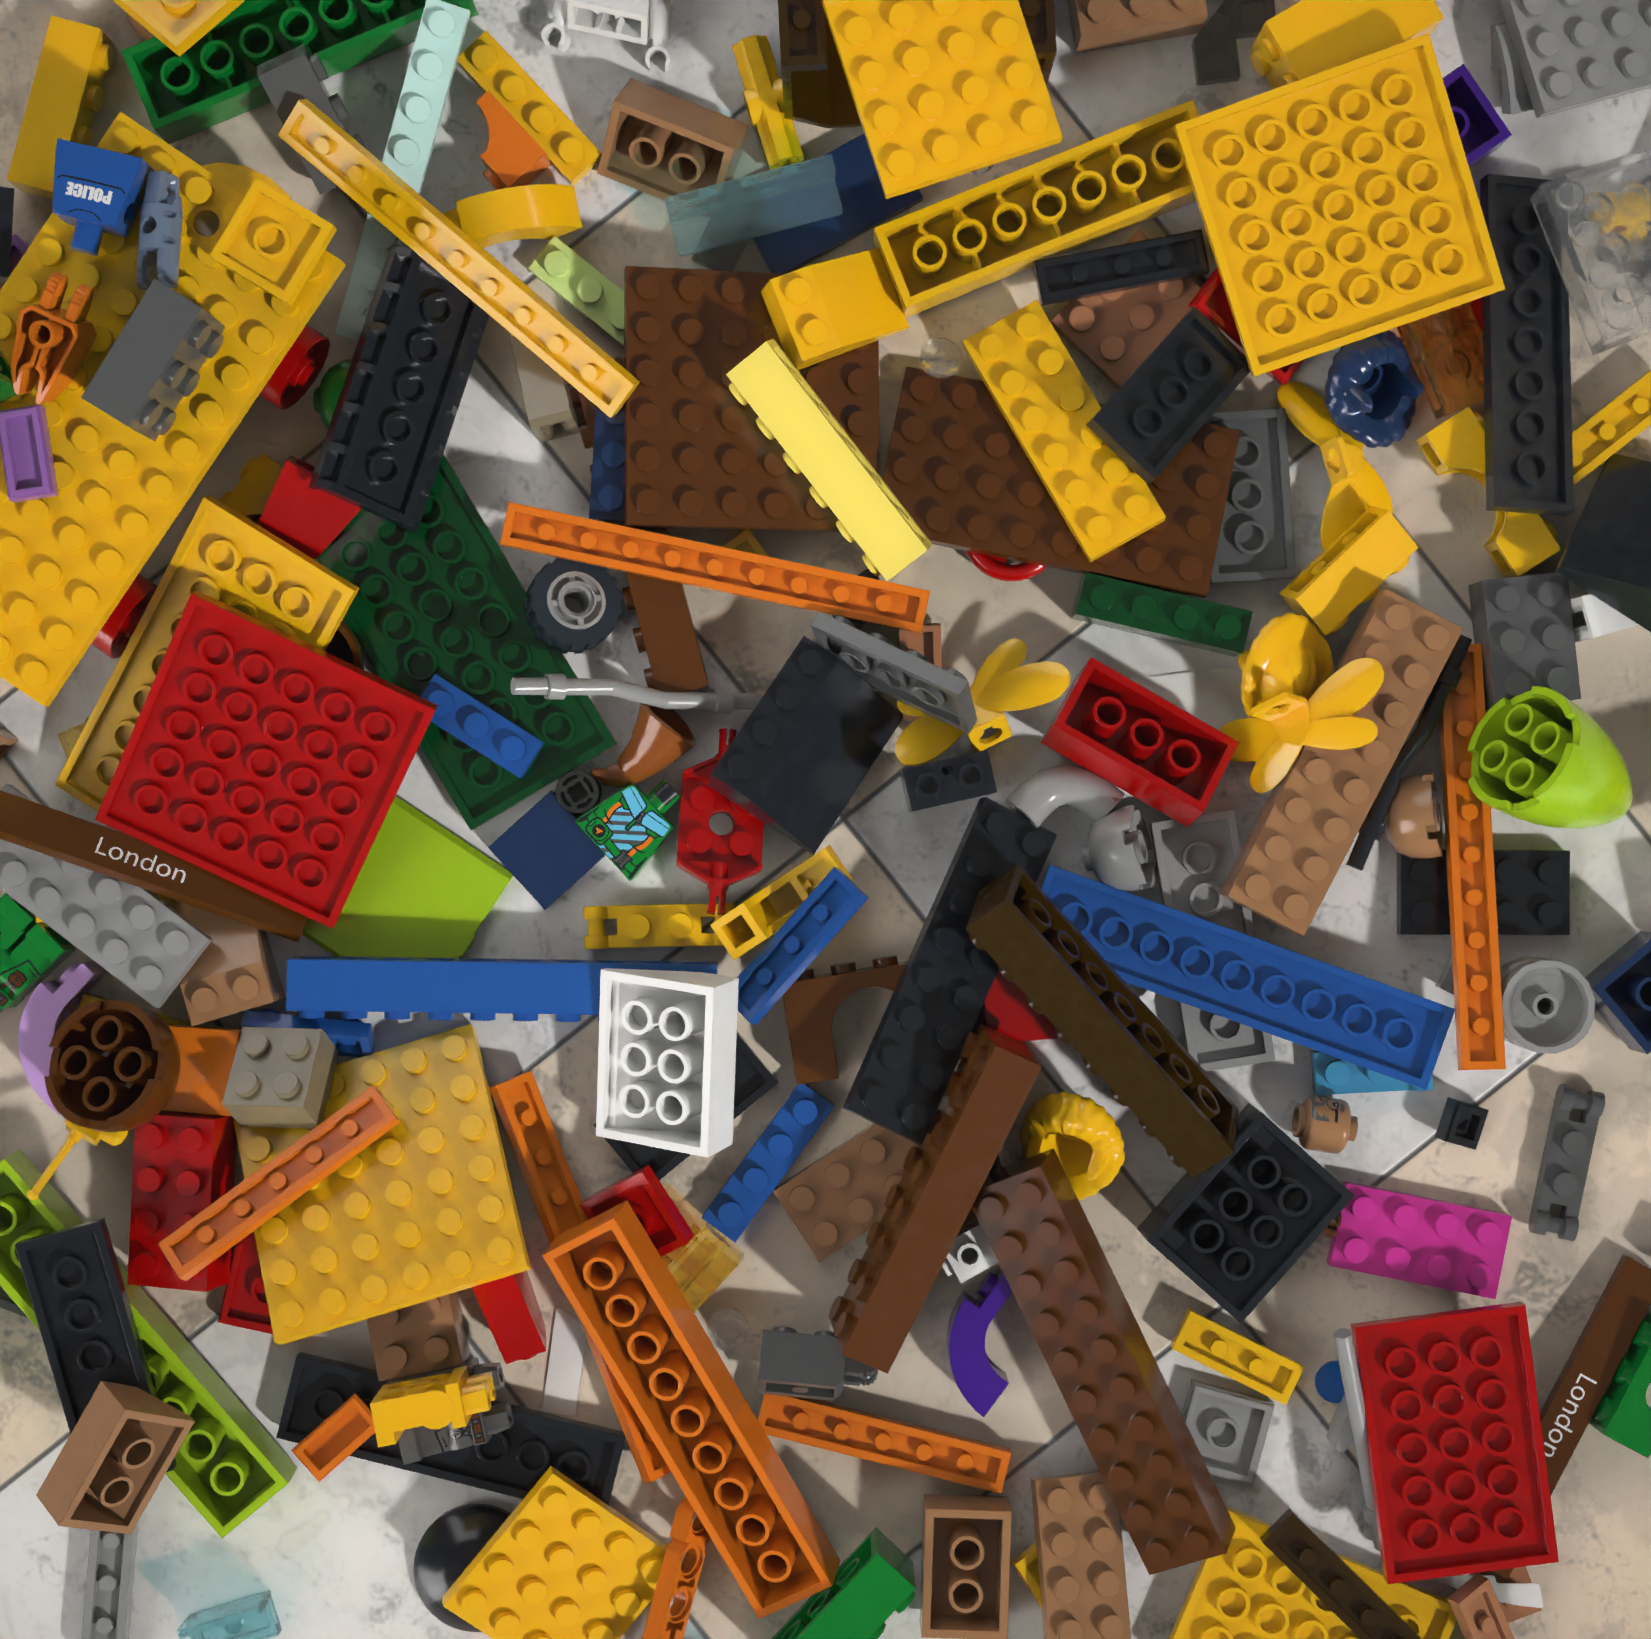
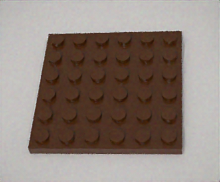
M641 266L625 267L624 368L640 381L625 402L624 501L626 527L840 532L835 523L839 520L829 506L824 509L815 501L809 491V488L812 486L802 472L796 474L787 465L782 456L786 451L776 438L770 440L763 434L755 421L759 417L749 403L745 406L742 405L729 389V385L732 382L726 374L763 343L774 339L783 350L761 291L770 279L784 275L783 273ZM878 340L798 371L879 474Z

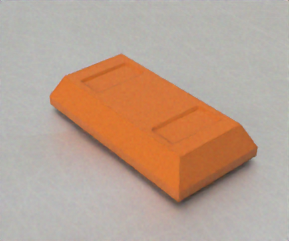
M355 1393L291 1450L318 1482L325 1478L375 1433L370 1408Z

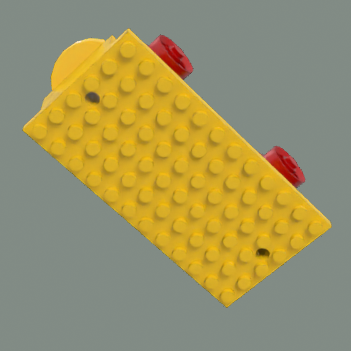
M122 112L113 121L97 145V148L143 158L155 171L163 170L180 179L183 218L178 287L171 289L203 308L226 328L222 332L224 339L220 349L212 358L207 357L198 371L200 379L196 388L189 396H183L174 410L176 418L172 427L166 434L159 435L154 442L81 398L147 291L140 290L137 284L141 208L127 237L103 232L98 256H91L72 250L70 246L75 225L65 223L52 212L0 289V351L4 354L9 365H11L19 312L23 308L40 303L48 279L53 273L59 272L67 276L68 279L67 289L61 304V308L65 310L68 309L72 296L79 285L84 284L93 288L94 291L93 301H91L86 320L93 323L97 336L68 387L52 402L40 404L45 407L59 496L16 503L9 501L0 446V678H3L41 705L48 707L90 645H93L112 659L122 656L157 588L156 584L140 574L141 569L256 398L260 395L279 409L287 410L295 405L314 383L328 356L330 341L329 338L307 323L346 266L342 260L325 250L292 306H289L214 261L209 255L255 179L260 180L289 199L291 197L270 177L247 166L222 162L199 165ZM40 376L31 393L17 394L0 403V411L39 405L35 401Z

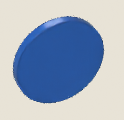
M1339 1361L1325 1363L1319 1368L1315 1376L1317 1392L1324 1400L1331 1403H1340L1345 1395Z

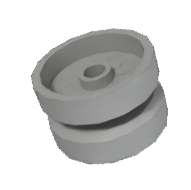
M1521 957L1507 962L1500 968L1505 1041L1536 1053L1556 1054L1573 1048L1587 1035L1595 1018V997L1589 982L1576 968L1558 960L1542 957Z

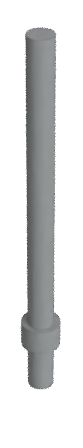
M1341 1328L1334 1332V1340L1365 1500L1362 1502V1510L1365 1522L1370 1525L1374 1548L1380 1551L1369 1469L1364 1398L1352 1334L1349 1329Z

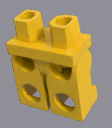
M468 1366L454 1368L451 1374L441 1373L383 1385L370 1403L378 1448L396 1444L404 1430L424 1426L429 1429H441L446 1427L451 1421L453 1429L466 1427L472 1414L490 1411L491 1401L496 1399L492 1372L469 1376Z

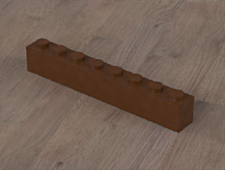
M622 356L613 358L624 368ZM568 383L574 408L582 407L586 423L579 424L585 449L594 448L596 405ZM589 465V466H590L591 475H592V465ZM615 521L607 522V523H612V524H617V525L625 526V522H615ZM631 527L670 536L668 528ZM626 572L629 586L623 587L622 592L628 612L636 611L640 627L633 628V634L639 653L647 652L651 668L644 669L647 687L665 692H698L709 689L710 686L683 584Z

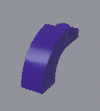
M1001 1267L996 1274L989 1272L981 1281L976 1290V1293L980 1295L977 1300L964 1290L961 1292L952 1309L947 1329V1349L956 1384L967 1402L982 1417H985L1009 1384L1006 1373L990 1360L985 1351V1337L989 1324L1012 1293Z

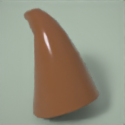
M640 703L631 739L617 762L607 768L591 769L590 774L604 786L621 788L632 783L642 782L660 772L696 745L695 737L688 725L674 709H663Z

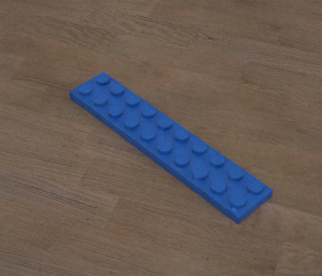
M1048 865L1041 889L1126 983L1425 1090L1427 1089L1453 1018L1454 1008L1053 865Z

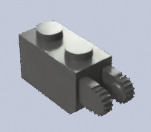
M774 1327L772 1330H763L757 1393L833 1401L842 1394L843 1385L859 1386L862 1384L863 1386H869V1384H873L877 1378L878 1370L841 1355L834 1332L817 1331L813 1335L797 1333L795 1329L790 1327Z

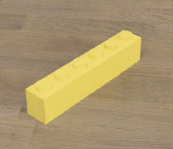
M774 339L763 343L726 374L732 382L729 385L732 394L742 405L745 406L749 403L759 416L755 421L760 430L768 439L773 440L776 438L786 451L782 456L787 465L796 474L802 472L812 484L809 491L815 501L824 509L828 506L839 519L835 522L838 530L850 543L854 540L865 552L862 556L864 563L875 576L878 577L882 574L886 581L890 580L932 545L931 541Z

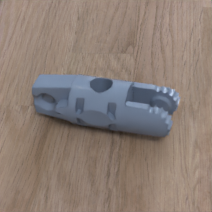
M163 170L149 171L145 196L141 205L137 261V284L140 290H147L154 279L159 280V282L169 288L178 287L183 218L180 179Z

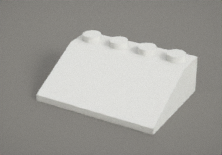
M601 969L596 1136L707 1158L732 1145L739 978L704 972Z

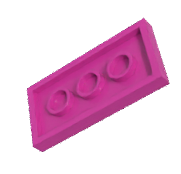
M1343 1181L1342 1185L1355 1196L1340 1212L1342 1216L1340 1227H1333L1337 1234L1331 1238L1326 1262L1329 1266L1496 1299L1512 1220L1511 1215Z

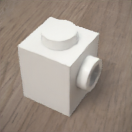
M977 1217L962 1225L942 1265L946 1274L950 1276L955 1273L960 1283L998 1263Z

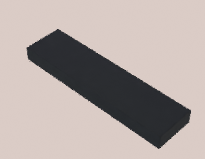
M1202 229L1038 260L1033 263L1041 306L1206 275L1210 271Z

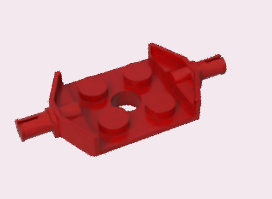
M727 728L719 729V747L715 757L683 770L676 866L707 885V889H709L707 914L714 915L716 911V898H718L717 915L726 914V891H728L730 885L754 876L763 869L764 822L707 786L712 771L736 737L737 730L730 729L727 745ZM717 813L726 814L733 822V829L725 835L716 834L709 826V819Z

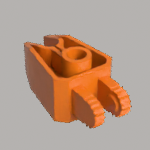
M59 272L53 273L48 279L39 304L30 305L20 310L10 365L14 392L18 395L31 393L40 376L35 401L37 404L52 402L68 387L97 336L93 323L86 320L91 301H93V288L84 284L79 285L72 296L68 309L65 310L61 308V304L67 289L68 279L67 276Z

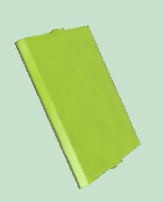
M396 796L334 928L332 929L308 918L302 935L334 956L460 958L472 947L477 931L512 880L513 874Z

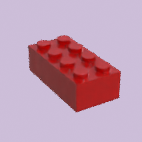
M1090 657L1075 677L1040 742L1186 827L1204 813L1239 744L1233 738Z
M162 1110L153 1119L135 1128L127 1285L208 1292L230 1283L231 1248L189 1280L184 1281L178 1277L158 1243L234 1188L237 1138L233 1122L234 1118L232 1116Z

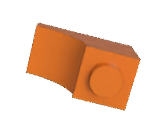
M488 90L476 101L482 115L487 120L489 128L488 145L486 151L480 155L486 167L482 174L495 190L530 185L551 165L549 158L539 144Z

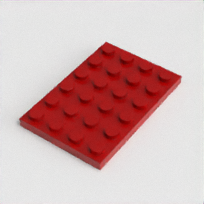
M1522 1302L1351 1324L1353 1345L1365 1405L1369 1469L1384 1580L1387 1584L1559 1562L1526 1305Z

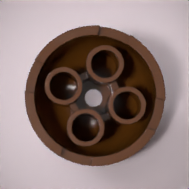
M96 1000L74 1011L57 1029L49 1047L54 1048L50 1060L49 1076H44L47 1093L52 1104L71 1123L103 1132L128 1131L153 1119L170 1101L179 1080L181 1068L180 1051L176 1038L169 1026L151 1010L128 1001Z

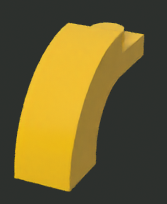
M561 184L525 185L489 191L456 201L457 208L442 213L482 248L519 239L551 240L554 236L559 237L582 228L574 186Z
M830 844L710 924L733 960L777 932L834 867L842 870L853 880Z

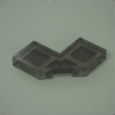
M1224 0L1191 44L1196 86L1239 80L1241 76L1236 39L1258 36L1265 21L1276 16L1274 0Z

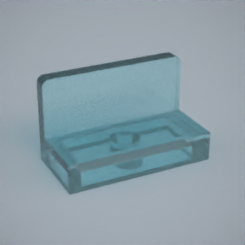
M266 1590L191 1613L179 1626L177 1633L179 1639L188 1636L191 1639H268L278 1636L282 1628L271 1592Z

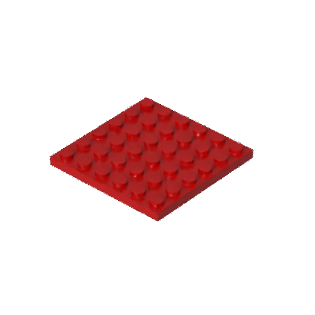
M195 590L189 597L95 820L333 929L438 705Z

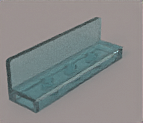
M832 154L665 197V205L678 254L683 257L841 215L843 208L835 182L836 168Z

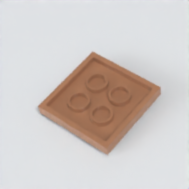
M1138 229L1126 243L1147 240L1149 238ZM1191 278L1071 300L1053 318L1051 324L1061 336L1119 389L1191 310L1188 304L1201 288Z

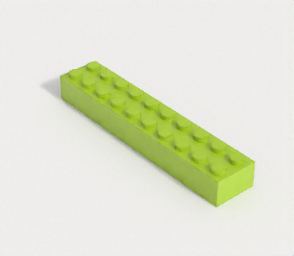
M19 1149L0 1161V1286L40 1331L15 1244L21 1240L72 1227L84 1222L49 1182L46 1183L38 1194L39 1198L37 1200H30L27 1197V1191L33 1188L42 1174ZM118 1262L157 1398L191 1416L195 1421L175 1456L176 1467L165 1474L223 1539L284 1488L291 1480L297 1466L141 1287L127 1285L128 1273Z

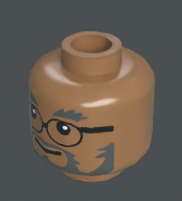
M1310 1095L1304 1100L1303 1104L1298 1103L1296 1105L1292 1119V1135L1298 1137L1303 1148L1338 1154L1344 1150L1348 1141H1354L1356 1138L1358 1118L1357 1116H1351L1350 1107L1346 1101Z

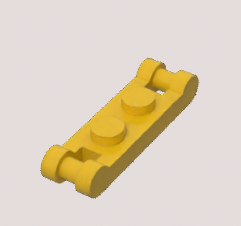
M708 903L583 906V919H588V935L584 936V949L724 946L715 932L702 933V917L714 916V921H716L723 915H717L718 903H716L714 915L707 914ZM725 903L726 913L735 908V903ZM617 918V934L605 935L604 919Z

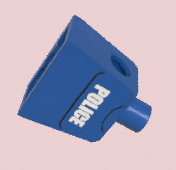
M57 139L52 208L53 213L65 223L75 225L70 246L72 250L91 256H98L103 232L121 237H127L130 234L143 204L149 171H155L143 158Z

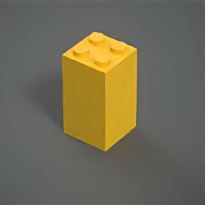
M1301 0L1265 21L1250 49L1252 53L1250 59L1257 74L1261 77L1265 76L1272 89L1422 35L1428 33L1431 35L1444 16L1435 0Z

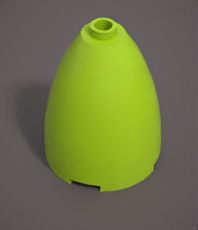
M1532 686L1531 691L1524 692L1510 700L1503 697L1484 715L1471 737L1467 750L1473 754L1471 761L1472 778L1468 780L1469 786L1480 801L1509 816L1542 826L1582 829L1601 826L1618 820L1626 814L1631 806L1633 799L1631 778L1624 759L1612 739L1582 708L1551 688Z

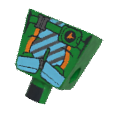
M665 779L647 795L636 784L632 783L580 816L575 822L629 881H632L640 874L674 830L675 826L664 813L681 796Z

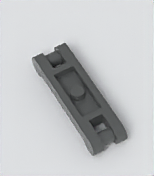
M1564 1084L1558 1086L1529 1217L1528 1227L1530 1233L1545 1235L1547 1232L1557 1234L1559 1239L1568 1241L1576 1239L1579 1229L1578 1216L1598 1121L1605 1107L1604 1093L1589 1090L1586 1094L1577 1092L1573 1086ZM1573 1108L1582 1110L1580 1122L1569 1119L1570 1111ZM1551 1203L1562 1205L1560 1217L1550 1215Z

